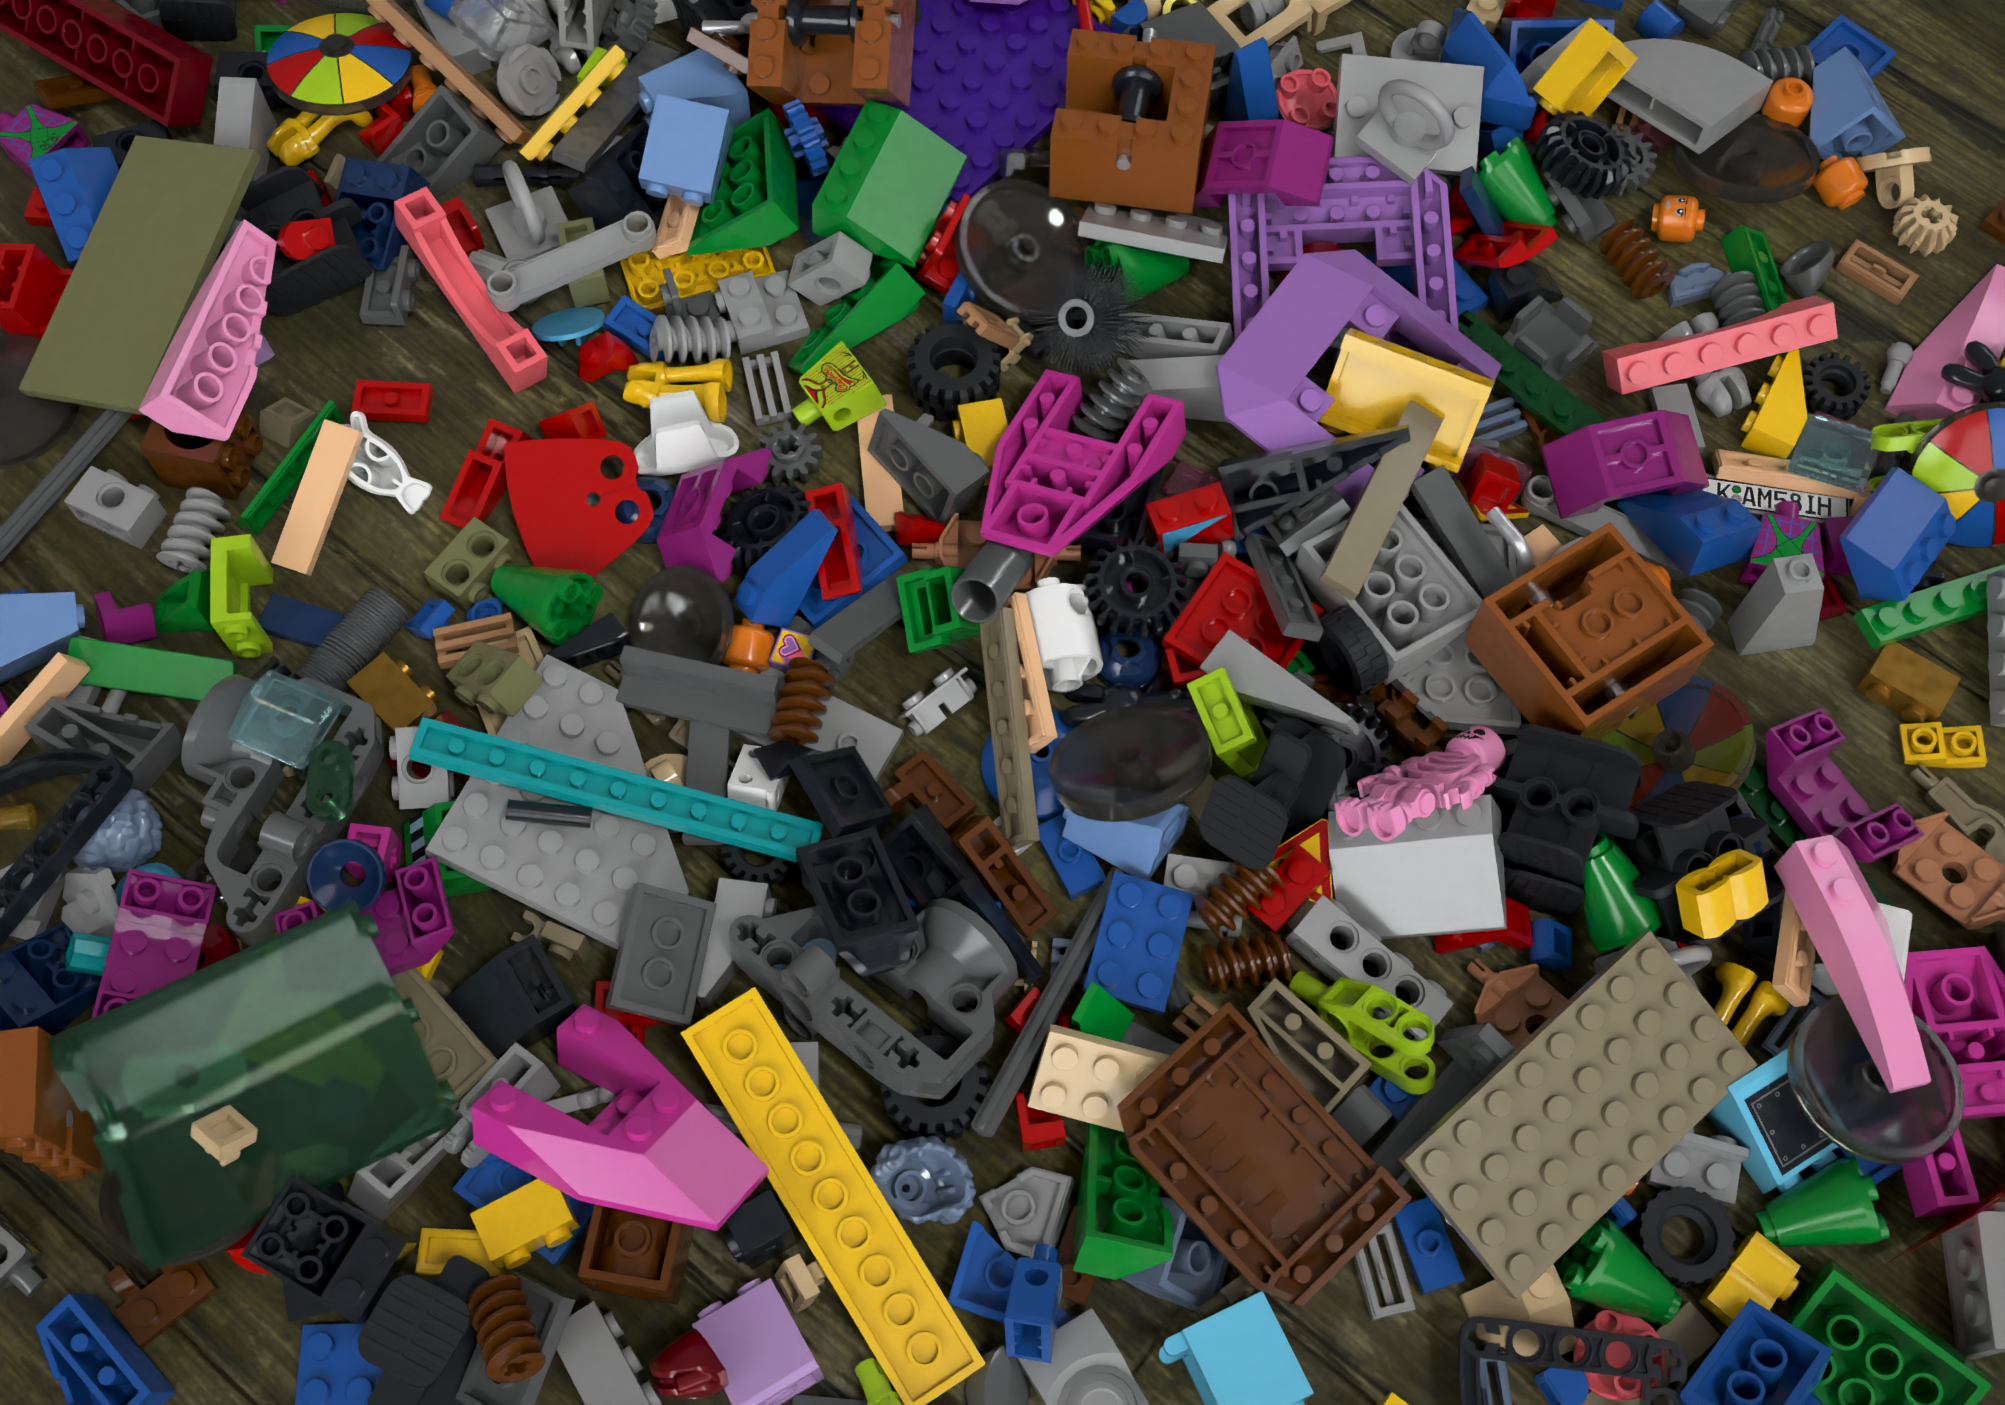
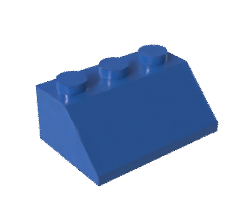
M1604 16L1591 17L1614 35L1615 19ZM1590 17L1502 18L1500 47L1512 60L1519 74H1521L1533 60Z
M110 147L63 148L28 160L68 263L75 267L119 172L118 164Z
M1892 467L1839 537L1861 599L1905 601L1956 530V520L1950 512L1946 498L1899 467Z
M1749 1298L1682 1390L1680 1398L1685 1405H1804L1822 1379L1833 1350Z

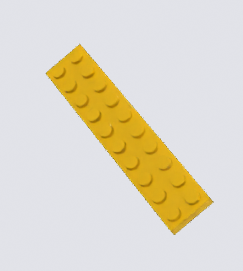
M756 987L681 1032V1035L749 1148L769 1167L767 1178L904 1405H926L983 1367L985 1361Z

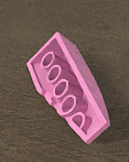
M245 219L240 222L200 288L167 349L138 411L172 432L221 441L228 440L256 380L258 367L255 366L257 351L261 349L263 337L260 334L261 321L266 316L268 304L265 301L266 288L271 283L277 241Z
M1996 264L1915 349L1912 360L1905 366L1884 410L1896 416L1901 413H1907L1909 416H1914L1917 421L1944 418L1955 422L1975 413L1981 400L1980 394L1944 380L1941 377V371L1945 365L1954 363L1982 373L1967 360L1964 353L1966 345L1972 341L1985 344L1997 359H2000L2005 348L2004 266Z
M1833 835L1796 841L1774 865V868L1890 1093L1927 1085L1931 1082L1888 922L1849 848Z

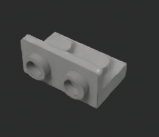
M1692 1128L1647 1172L1645 1182L1647 1185L1665 1190L1678 1186L1681 1189L1686 1187L1696 1188L1698 1192H1706L1711 1195V1199L1716 1203L1719 1202L1722 1206L1732 1207L1736 1203L1741 1163L1749 1158L1750 1149L1737 1146V1141L1730 1137L1714 1135L1708 1138L1694 1134L1695 1130Z

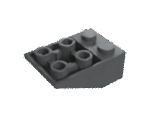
M1200 1L1138 25L1142 35L1146 28H1153L1157 32L1156 38L1216 45L1210 105L1226 100L1233 53L1240 49V47Z

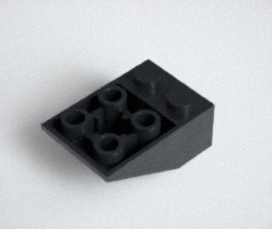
M646 120L638 124L600 156L567 189L586 217H592L596 231L624 219L626 215L635 211L647 213L654 220L666 205L667 198H659L645 192L646 189L641 188L638 179L650 127Z
M534 934L497 954L444 999L498 1060L515 1042L526 1050L557 1031V1027L577 1010Z
M292 1175L241 1256L351 1322L361 1324L366 1323L383 1292L392 1280L396 1278L417 1242L369 1214Z

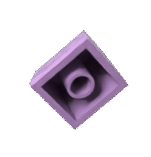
M760 1278L750 1281L737 1291L739 1297L726 1305L718 1301L706 1307L698 1314L700 1320L692 1324L693 1328H696L702 1334L726 1369L729 1385L724 1390L732 1405H782L792 1399L794 1395L802 1393L825 1379L771 1278L764 1282Z

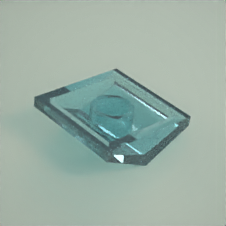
M1809 413L1787 472L1863 494L1879 450L1870 449V430Z
M269 670L245 693L227 736L234 742L304 771L344 707L345 702L278 672Z

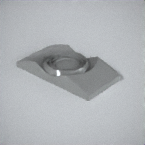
M1092 1308L1056 1329L1051 1363L1017 1358L1043 1405H1150L1131 1374L1121 1352Z

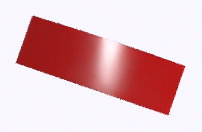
M489 418L476 451L469 449L439 519L460 528H464L473 517L484 523L508 488L504 443L532 440L533 438L524 431Z
M840 482L805 491L806 501H811L808 512H811L813 509L821 510L838 529L817 571L823 600L828 601L861 593L860 556L849 489Z

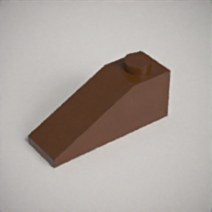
M989 815L971 816L949 834V837L996 902L1001 903V910L1025 938L1032 936L1058 913Z

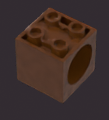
M244 405L234 429L226 441L215 439L210 444L197 448L202 443L210 440V438L172 432L152 419L140 449L165 486L186 491L191 487L203 488L217 494L221 498L237 501L242 488L248 485L253 460L262 451L263 436Z
M594 1204L578 1277L592 1291L678 1305L695 1226Z

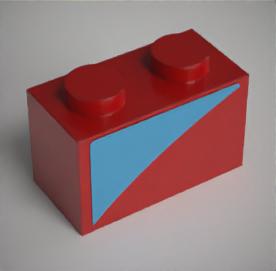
M1220 482L1146 504L1149 532L1154 543L1160 541L1161 548L1159 552L1162 554L1173 550L1174 556L1177 555L1179 542L1214 544L1233 538L1232 511Z

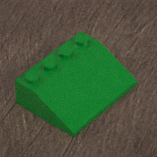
M867 99L812 204L813 233L828 238L841 231L871 253L915 268L966 164L967 156L901 109Z
M769 108L733 128L732 140L713 204L704 202L703 206L700 207L688 251H686L688 255L770 246L781 239L788 238L795 231L799 230L794 154L791 152L788 146L789 141L783 133L786 127Z
M1831 1258L1827 1260L1808 1284L1785 1318V1321L1833 1350L1823 1377L1813 1391L1825 1405H1977L1992 1386L1986 1372Z

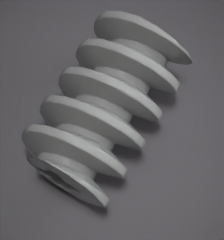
M659 314L653 322L650 333V357L653 362H656L659 351H663L666 362H671L674 352H678L681 363H685L688 352H692L695 363H700L703 353L707 354L709 362L716 359L717 353H721L722 358L729 359L731 339L727 322L723 317H716L712 322L707 316H702L697 322L696 318L690 315L684 321L680 316L673 315L668 322L665 315Z
M191 487L186 491L187 499L183 500L180 504L179 509L181 512L177 513L174 517L173 522L175 525L169 527L167 532L168 538L163 540L161 544L162 551L156 555V558L166 566L188 573L193 570L199 572L207 570V566L199 561V558L211 560V551L205 547V545L211 546V538H216L211 532L223 534L225 531V527L217 519L229 521L231 518L230 512L223 508V499L207 489Z

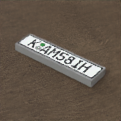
M1709 474L1706 475L1710 486L1700 489L1738 500L1758 520L1765 513L1775 514L1776 504L1782 501L1797 503L1799 505V519L1816 522L1820 530H1824L1822 523L1828 517L1850 516V499L1717 479L1715 475Z

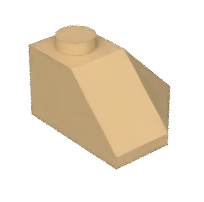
M1554 1264L1518 1299L1509 1297L1496 1280H1492L1459 1296L1469 1318L1482 1315L1574 1327L1570 1299ZM1477 1323L1475 1333L1478 1339L1485 1342L1499 1343L1500 1347L1506 1349L1504 1338L1508 1326L1499 1325L1501 1335L1486 1332L1485 1324ZM1521 1329L1514 1335L1513 1347L1518 1354L1530 1356L1538 1349V1337L1532 1330ZM1567 1335L1560 1341V1355L1574 1350V1344L1577 1343L1575 1335Z

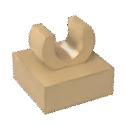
M229 1104L193 1122L191 1137L205 1149V1152L220 1161V1165L224 1167L239 1159L241 1149L256 1142L258 1129Z
M800 1254L785 1260L774 1275L795 1314L810 1307L820 1293L817 1286L824 1283V1278L827 1277L817 1260L806 1266Z

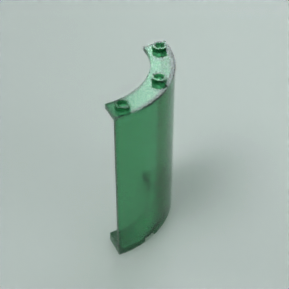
M355 900L47 1039L54 1070L71 1095L79 1112L88 1111L98 1132L93 1135V1139L107 1171L110 1174L116 1172L124 1191V1194L118 1196L125 1217L131 1243L150 1271L266 1216L292 1175L321 1189L457 1123L451 1109L452 1105L458 1103L455 1093L448 1079L440 1082L414 1024L421 1020L419 1012L411 997L403 1000L374 938L381 936L378 926L371 912L362 915ZM230 1104L258 1129L257 1139L255 1143L240 1150L239 1159L222 1167L220 1161L205 1152V1149L191 1137V1126L193 1122Z

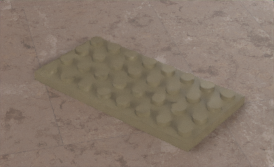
M1641 931L1398 1160L1506 1294L1511 1298L1518 1299L1729 1093L1726 1087L1750 1073L1757 1066V1063L1651 931Z

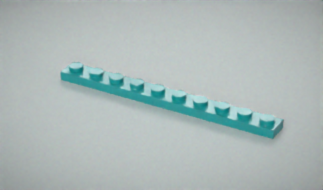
M422 717L409 751L410 760L793 862H797L796 848L819 842L824 825L823 823Z

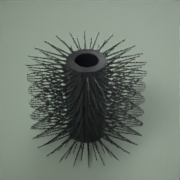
M1080 260V273L1077 264L1075 273L1071 263L1072 274L1067 266L1069 277L1064 270L1067 281L1059 270L1063 282L1057 275L1056 277L1060 281L1058 283L1052 275L1056 283L1052 282L1049 284L1047 282L1045 284L1054 291L1044 292L1052 298L1045 296L1048 299L1043 300L1045 302H1042V304L1045 305L1040 306L1044 309H1039V311L1034 309L1031 311L1050 315L1026 317L1058 318V320L1024 325L1059 322L1032 331H1044L1040 334L1048 338L1046 343L1054 339L1053 341L1055 342L1052 343V347L1048 351L1054 348L1050 352L1051 354L1053 353L1055 356L1059 351L1058 354L1062 355L1059 359L1058 367L1068 350L1062 368L1069 355L1067 367L1071 359L1070 374L1075 358V371L1079 361V375L1081 364L1083 365L1084 373L1086 362L1088 374L1090 363L1092 371L1095 364L1098 373V362L1102 370L1101 359L1105 367L1107 360L1111 368L1109 357L1113 364L1115 362L1110 351L1115 359H1117L1115 352L1121 357L1118 353L1119 351L1125 359L1127 358L1122 352L1123 350L1130 358L1131 356L1127 351L1133 350L1124 343L1129 340V343L1132 344L1133 340L1126 336L1133 338L1128 334L1142 331L1139 330L1142 328L1135 326L1140 323L1145 325L1147 322L1128 319L1151 317L1119 316V314L1153 309L1118 312L1149 302L1133 303L1138 300L1128 297L1129 293L1121 294L1127 290V288L1125 290L1117 289L1125 281L1124 278L1116 286L1123 275L1122 273L1117 278L1118 280L1115 284L1117 274L1110 284L1111 278L1115 274L1116 266L1108 281L1112 269L1110 267L1106 276L1108 260L1103 276L1102 269L1104 264L1102 263L1099 273V260L1096 271L1094 263L1091 271L1090 260L1088 271L1085 260L1084 268L1082 269ZM1115 342H1117L1123 350H1121Z

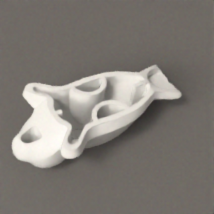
M360 411L352 412L350 415L351 425H341L359 430L364 435L348 479L370 493L396 497L409 514H414L430 496L433 488L432 485L411 477L398 452L368 429L365 414Z

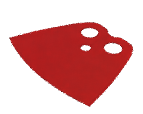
M579 438L537 439L504 443L505 470L512 510L522 541L534 566L579 570L593 578L628 549L646 531L653 520L654 513L649 496L636 484L639 466L632 448L628 445L613 440ZM615 455L622 459L624 471L620 477L611 480L602 475L600 466L604 458ZM595 492L601 496L600 502L596 506H591L587 502V497L590 493ZM623 500H632L639 507L638 518L630 524L621 523L615 515L617 505Z
M2005 1182L1980 1198L1981 1203L1956 1214L1888 1263L2004 1199Z

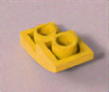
M1942 722L1899 725L1904 764L1919 766L1923 763L1925 767L1980 768L1985 767L1987 763L1981 725L1942 728Z

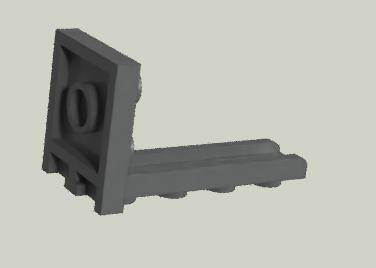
M1489 1022L1447 1029L1436 1040V1043L1450 1057L1436 1073L1434 1087L1427 1093L1418 1094L1367 1154L1377 1166L1382 1165L1402 1187L1411 1177V1174L1398 1159L1515 1050Z

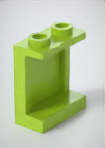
M251 534L211 538L210 623L235 657L239 656L242 658H256L263 653L273 652L272 641L253 613L250 612V586L274 583L273 568Z
M1221 667L1188 683L1187 687L1217 756L1240 777L1256 771L1268 739L1253 705L1240 701L1227 670Z

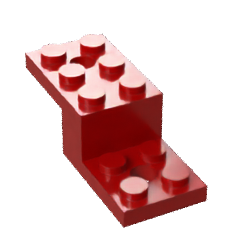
M0 243V326L13 338L42 339L74 269L58 268L35 244Z

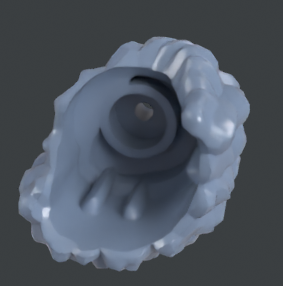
M130 788L121 802L73 858L74 863L79 867L90 868V870L103 867L109 868L114 873H126L129 869H134L145 863L148 858L157 856V852L161 850L162 846L161 839L163 833L160 830L163 828V823L160 821L159 813L155 811L150 803L151 800L146 797L144 792ZM89 805L80 811L76 822L86 816L90 808Z
M934 1135L926 1138L922 1136L908 1140H898L894 1145H884L876 1157V1164L870 1170L871 1177L888 1205L901 1220H909L917 1225L929 1220L934 1222L940 1221L945 1225L953 1224L960 1220L967 1208H971L974 1205L973 1197L976 1194V1190L972 1180L973 1174L968 1168L967 1160L962 1155L956 1154V1148L947 1142H942L939 1137Z

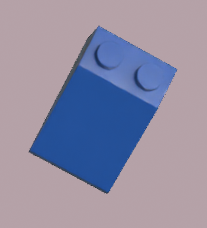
M1668 488L1650 492L1646 495L1640 494L1622 498L1617 502V506L1688 577L1747 559L1763 525L1738 500L1703 490L1671 496Z

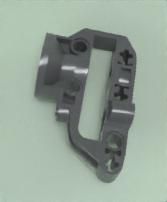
M240 674L226 676L215 684L199 702L188 723L182 742L181 762L185 773L211 786L201 801L203 805H206L201 815V825L212 830L205 848L204 861L229 907L226 913L228 926L242 942L253 947L262 946L269 942L277 932L274 914L295 906L308 885L307 869L310 860L323 845L336 840L372 782L384 757L383 723L379 717H376L374 707L368 702L310 677L270 688ZM328 710H333L347 716L287 813L273 812L264 822L259 834V841H257L262 852L247 874H242L231 869L230 863L240 848L237 845L252 820H258L285 777V773L280 768V762L287 748L289 747L291 751L299 754ZM298 712L295 717L284 720L288 714ZM254 779L250 786L240 789L245 781ZM282 880L277 889L266 892L267 887L272 882Z
M939 898L932 900L916 916L919 923V931L912 944L909 963L905 967L875 976L906 1000L914 994V990L923 996L928 1005V1017L962 1043L953 1055L945 1060L840 978V967L836 968L833 960L821 948L810 944L805 949H802L808 942L817 938H824L832 942L817 906L763 919L754 915L740 916L733 921L729 929L733 961L754 982L783 1004L785 1020L799 1036L811 1040L817 1033L821 1034L874 1078L901 1095L937 1100L944 1098L992 1047L993 1030L995 1027L993 1006L1014 986L1018 979L1017 965L1008 946L986 921L957 901ZM777 964L787 965L784 969L772 968ZM965 1006L973 1009V1011L964 1013L956 1010V1008Z

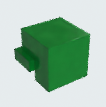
M950 565L939 569L929 567L896 577L909 653H923L980 635L979 623L969 622L961 617L951 602V590L965 571V568Z

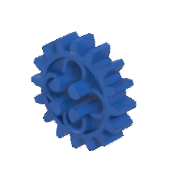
M799 98L782 105L789 128L783 130V133L789 141L788 146L795 159L803 158L813 178L830 171L829 163L823 150L829 144L823 136L824 130L817 117L809 118Z

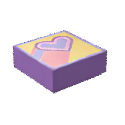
M782 628L770 656L769 666L787 672L790 670L788 666L790 659L805 657L814 660L817 649L808 643L809 635Z

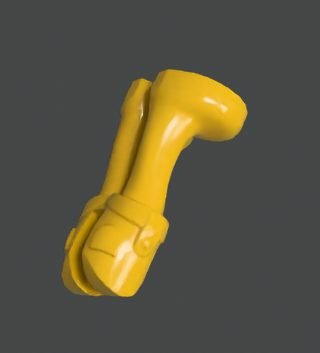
M340 82L343 104L310 102L297 117L285 119L273 131L266 143V147L275 156L279 157L286 166H298L320 151L319 144L340 123L350 120L364 128L374 120L361 101L344 104L342 83ZM323 112H325L315 123H313Z
M718 358L707 364L683 367H667L665 361L642 362L629 366L627 373L628 382L625 384L623 399L626 402L650 409V399L693 390L704 407L708 419L715 423L725 422L727 415L725 392H730L733 384V368L729 359ZM679 382H700V383H704V384H694V385H672V383H679Z
M1721 962L1715 970V978L1723 987V991L1713 1010L1727 1026L1740 1001L1755 983L1757 975L1748 968L1738 964ZM1761 981L1754 990L1746 1011L1731 1032L1745 1048L1764 1018L1768 1015H1784L1790 1003L1772 987L1771 982Z

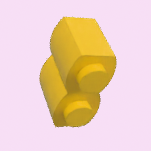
M1742 849L1732 850L1720 855L1708 867L1685 875L1675 885L1683 929L1703 939L1719 937L1731 928L1736 920L1753 917L1769 902L1762 858Z
M1755 1231L1747 1235L1734 1251L1733 1257L1729 1259L1728 1267L1714 1278L1698 1302L1729 1327L1749 1298L1769 1311L1777 1298L1785 1301L1799 1284V1280L1795 1278V1275L1801 1266L1762 1234Z

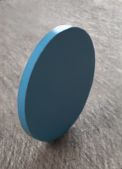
M595 307L564 309L546 315L536 321L532 326V332L536 339L558 341L562 347L570 339H576V345L581 346L587 340V334L594 332L604 324L605 315L601 309Z

